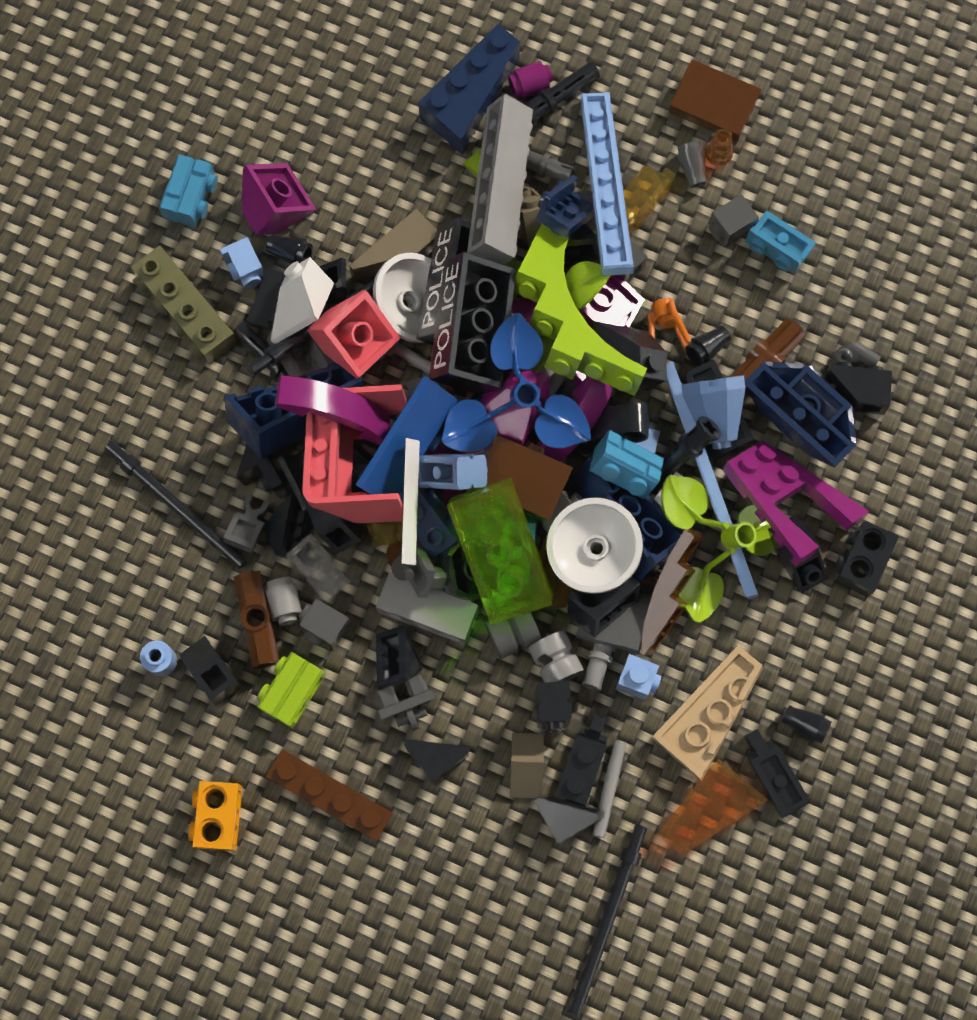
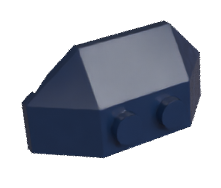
M764 361L745 380V389L761 414L805 454L835 468L857 445L852 405L808 365Z

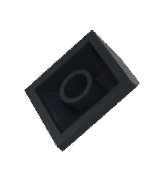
M599 321L593 323L594 331L607 344L625 357L647 368L638 390L647 391L667 381L666 351L648 331Z

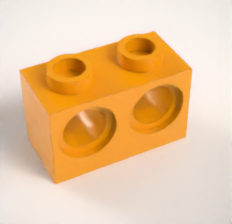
M199 781V789L195 788L192 796V808H197L195 821H191L189 826L188 838L189 841H193L192 847L197 849L236 851L243 786L237 783ZM216 791H221L224 795L223 804L219 808H211L209 805L210 795ZM211 824H218L221 834L217 840L209 842L205 836L206 829Z

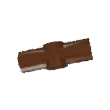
M787 318L766 340L762 339L745 358L746 361L730 377L744 375L745 381L764 361L784 363L786 357L805 338L806 334L802 327L794 320L792 321ZM746 389L744 394V400L750 396Z
M261 571L240 573L233 578L253 669L274 666L279 662L280 658ZM253 614H264V621L261 625L256 627L249 625L250 617Z

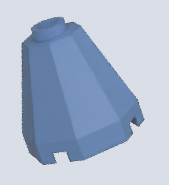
M744 375L681 385L683 398L695 423L701 416L708 417L718 426L721 432V436L717 441L709 443L712 444V448L731 447V441L737 440L745 394Z

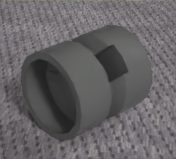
M526 604L509 611L508 618L500 615L485 622L489 637L500 659L517 653L518 646L520 645L528 648L541 640L536 623Z

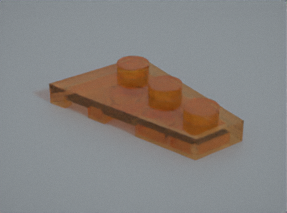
M717 758L707 770L702 781H698L656 835L680 855H683L762 805L768 799Z

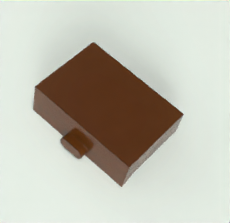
M692 59L672 99L669 113L738 142L759 100L762 89Z
M496 435L486 458L488 469L486 487L477 489L550 520L573 467L545 456L544 452L546 449L528 442L525 447Z

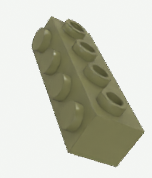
M160 245L131 266L136 276L132 279L135 285L143 294L147 291L154 298L150 301L161 316L166 313L172 320L169 323L170 327L179 338L185 335L190 341L187 347L198 360L203 357L210 365L237 344L231 329Z

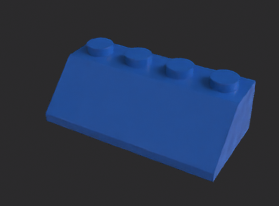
M424 376L356 485L370 495L399 493L403 502L406 438L420 441L419 456L427 455L429 450L435 452L442 441L440 432L445 425L446 416L449 410L458 403V399Z

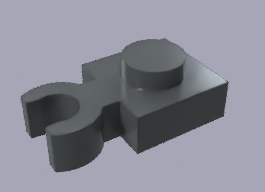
M248 495L244 501L245 513L242 514L235 511L223 537V542L253 553L264 529V522L258 519L263 518L267 514L268 502L264 501L261 508L253 509L251 507L253 496Z

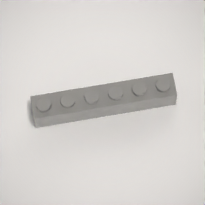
M505 93L487 107L467 249L468 254L502 265L511 262L517 253V234L521 224L519 220L520 210L524 200L522 195L523 186L527 176L525 171L526 162L530 151L528 147L529 137L533 127L531 123L533 109Z

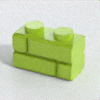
M291 652L288 658L283 656L274 669V673L277 676L272 684L266 683L257 696V700L260 701L257 707L293 729L326 674L322 669Z

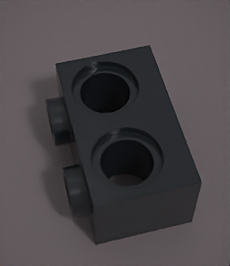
M866 520L858 528L853 526L846 540V544L850 545L846 556L840 554L833 571L837 572L834 582L863 596L870 597L878 586L899 536ZM863 538L872 539L876 543V550L867 549L863 544ZM851 565L860 566L864 571V578L855 577L851 572Z
M631 576L618 588L604 593L591 594L572 589L568 595L567 615L592 637H596L638 602L640 583Z

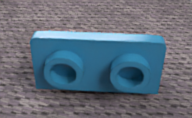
M767 210L755 227L752 226L745 240L755 253L766 255L774 261L778 268L783 271H790L793 274L797 272L816 245L815 241Z

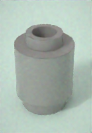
M290 577L277 578L267 582L268 589L265 591L271 620L279 622L280 626L296 623L298 621L297 617L302 612L296 584H292Z

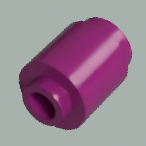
M541 61L518 68L513 71V74L508 75V83L515 98L520 96L526 98L537 94L540 89H550L549 82L553 81L549 66L543 65Z

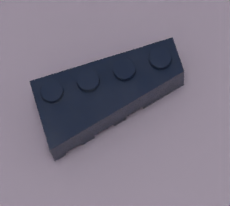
M497 24L418 102L420 119L459 153H464L467 143L479 128L480 121L485 115L487 107L494 102L498 91L502 89L508 79V75L511 74L517 64L520 55V41L501 25Z
M339 364L308 372L306 379L328 383L340 388L363 387V379L361 377H354ZM262 386L250 389L249 394L238 397L235 393L224 396L227 423L260 459L306 435L307 414L300 416L275 406L277 386L263 389Z
M592 456L583 464L570 483L583 499L604 498L614 501L626 508L635 518L642 534L643 551L640 563L632 577L640 583L665 565L668 556L683 531L673 526L667 520L663 510L649 495L642 499L589 471L593 460Z

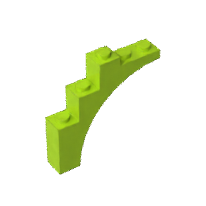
M541 224L516 275L514 293L537 302L529 325L539 335L555 341L544 367L572 380L576 371L590 378L635 396L647 368L619 353L587 324L574 304L565 278L564 254L569 237L564 238L563 236L556 235L550 228Z

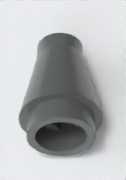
M700 141L680 145L677 148L678 154L676 157L688 180L689 187L695 188L705 185L707 183L705 177V148L701 147Z

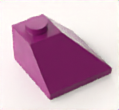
M288 163L244 166L242 173V213L256 235L277 234L316 211L315 206Z
M519 369L522 376L526 378V381L533 382L539 388V401L541 402V407L544 408L546 400L550 397L549 376L530 369ZM513 370L503 375L502 389L486 393L480 400L487 414L510 401L512 388L519 384ZM512 406L490 420L497 427V435L523 445L534 428L535 420L541 413L537 412L534 406L527 409H519Z

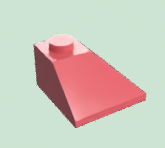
M362 290L330 308L307 329L323 353L356 378L362 376L400 339L397 332L366 290Z

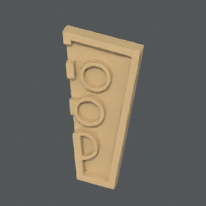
M738 645L652 736L653 740L698 780L702 781L763 669L762 664Z

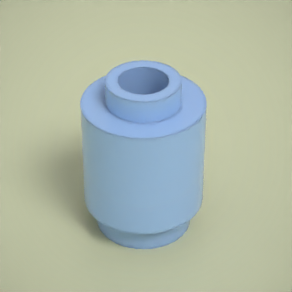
M155 640L147 643L142 648L140 661L142 666L151 674L163 677L171 674L176 668L177 655L165 642ZM161 653V658L154 662L155 657Z

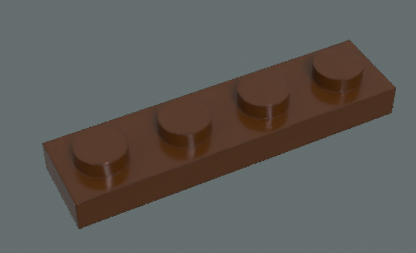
M283 749L266 775L267 779L377 842L393 815V812Z

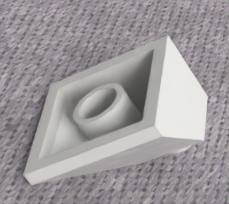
M311 257L301 263L297 261L292 263L284 272L285 278L279 290L271 335L273 344H277L317 321L321 315L334 282Z

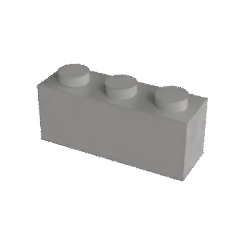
M389 572L377 602L376 610L385 616L465 645L478 613V605L474 603V600L458 599L448 595L441 589H430L427 598L418 597L409 580H398L394 577L393 573Z

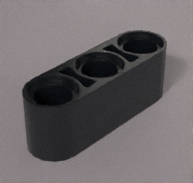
M632 402L605 408L590 430L591 439L580 443L571 453L581 455L594 453L596 445L609 430L633 443L646 441L649 436V407L642 403Z

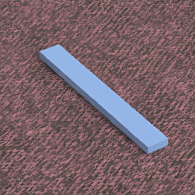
M610 92L580 94L602 276L633 274L634 265Z
M672 361L666 364L667 383L685 432L688 433L696 426V423L683 398L681 382ZM703 448V453L695 458L718 522H728L731 525L729 513L706 450ZM736 549V553L730 556L745 597L750 600L758 597V593L742 549Z

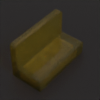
M645 165L623 190L627 222L638 230L672 189L676 176L675 173L666 168L659 175Z

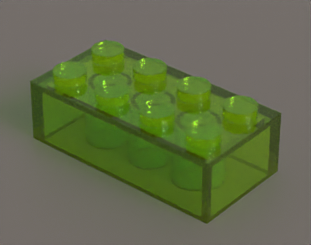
M510 477L486 485V487L477 488L451 497L447 507L490 624L552 605L554 594L512 478Z

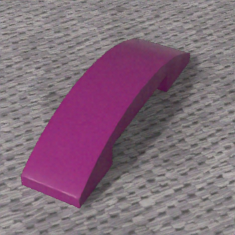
M282 375L278 378L275 399L276 407L300 416H304L308 412L358 430L357 437L381 445L387 436L390 416L368 399L338 386L312 379Z
M587 376L571 394L575 397V402L583 411L591 430L606 407L613 388L608 384ZM541 441L536 445L546 449L544 452L545 456L560 462L580 443L565 448H551Z

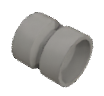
M564 630L551 634L528 648L535 664L542 666L540 674L544 683L567 682L584 672L577 655L570 653L572 645Z

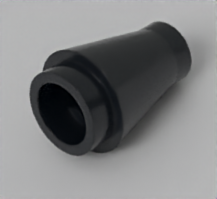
M271 235L266 244V251L292 264L296 261L301 263L309 257L312 258L313 246L305 238Z
M719 326L712 331L692 338L685 348L688 358L697 366L711 361L722 347L731 340L730 333L725 327Z
M791 705L788 706L782 719V723L791 727L812 744L817 742L821 745L832 724V721L826 719L824 714L798 709Z

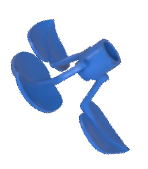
M520 313L512 315L501 324L494 334L490 345V356L494 365L500 370L513 368L514 375L519 381V384L515 385L510 392V401L488 414L484 405L476 400L466 399L456 403L449 410L445 420L442 442L447 447L462 452H474L488 447L497 435V427L490 419L512 406L519 409H527L534 406L537 412L541 413L535 420L534 428L538 439L548 447L565 448L587 442L591 439L588 421L575 401L564 395H552L546 400L544 408H542L539 401V388L533 382L526 381V378L520 373L519 369L529 370L535 367L543 355V344L540 336Z

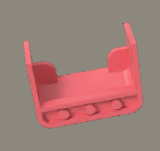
M402 385L343 388L368 399L383 409L388 415H400L407 404ZM308 412L306 417L303 495L307 503L316 509L353 523L403 521V504L399 493L369 495L364 492H352L354 439H362L357 437L358 430Z

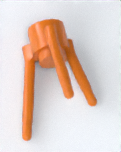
M672 298L656 300L651 304L652 312L646 314L649 324L648 332L655 339V324L659 325L661 329L674 327L685 351L686 346L691 342V338L677 312L674 300Z

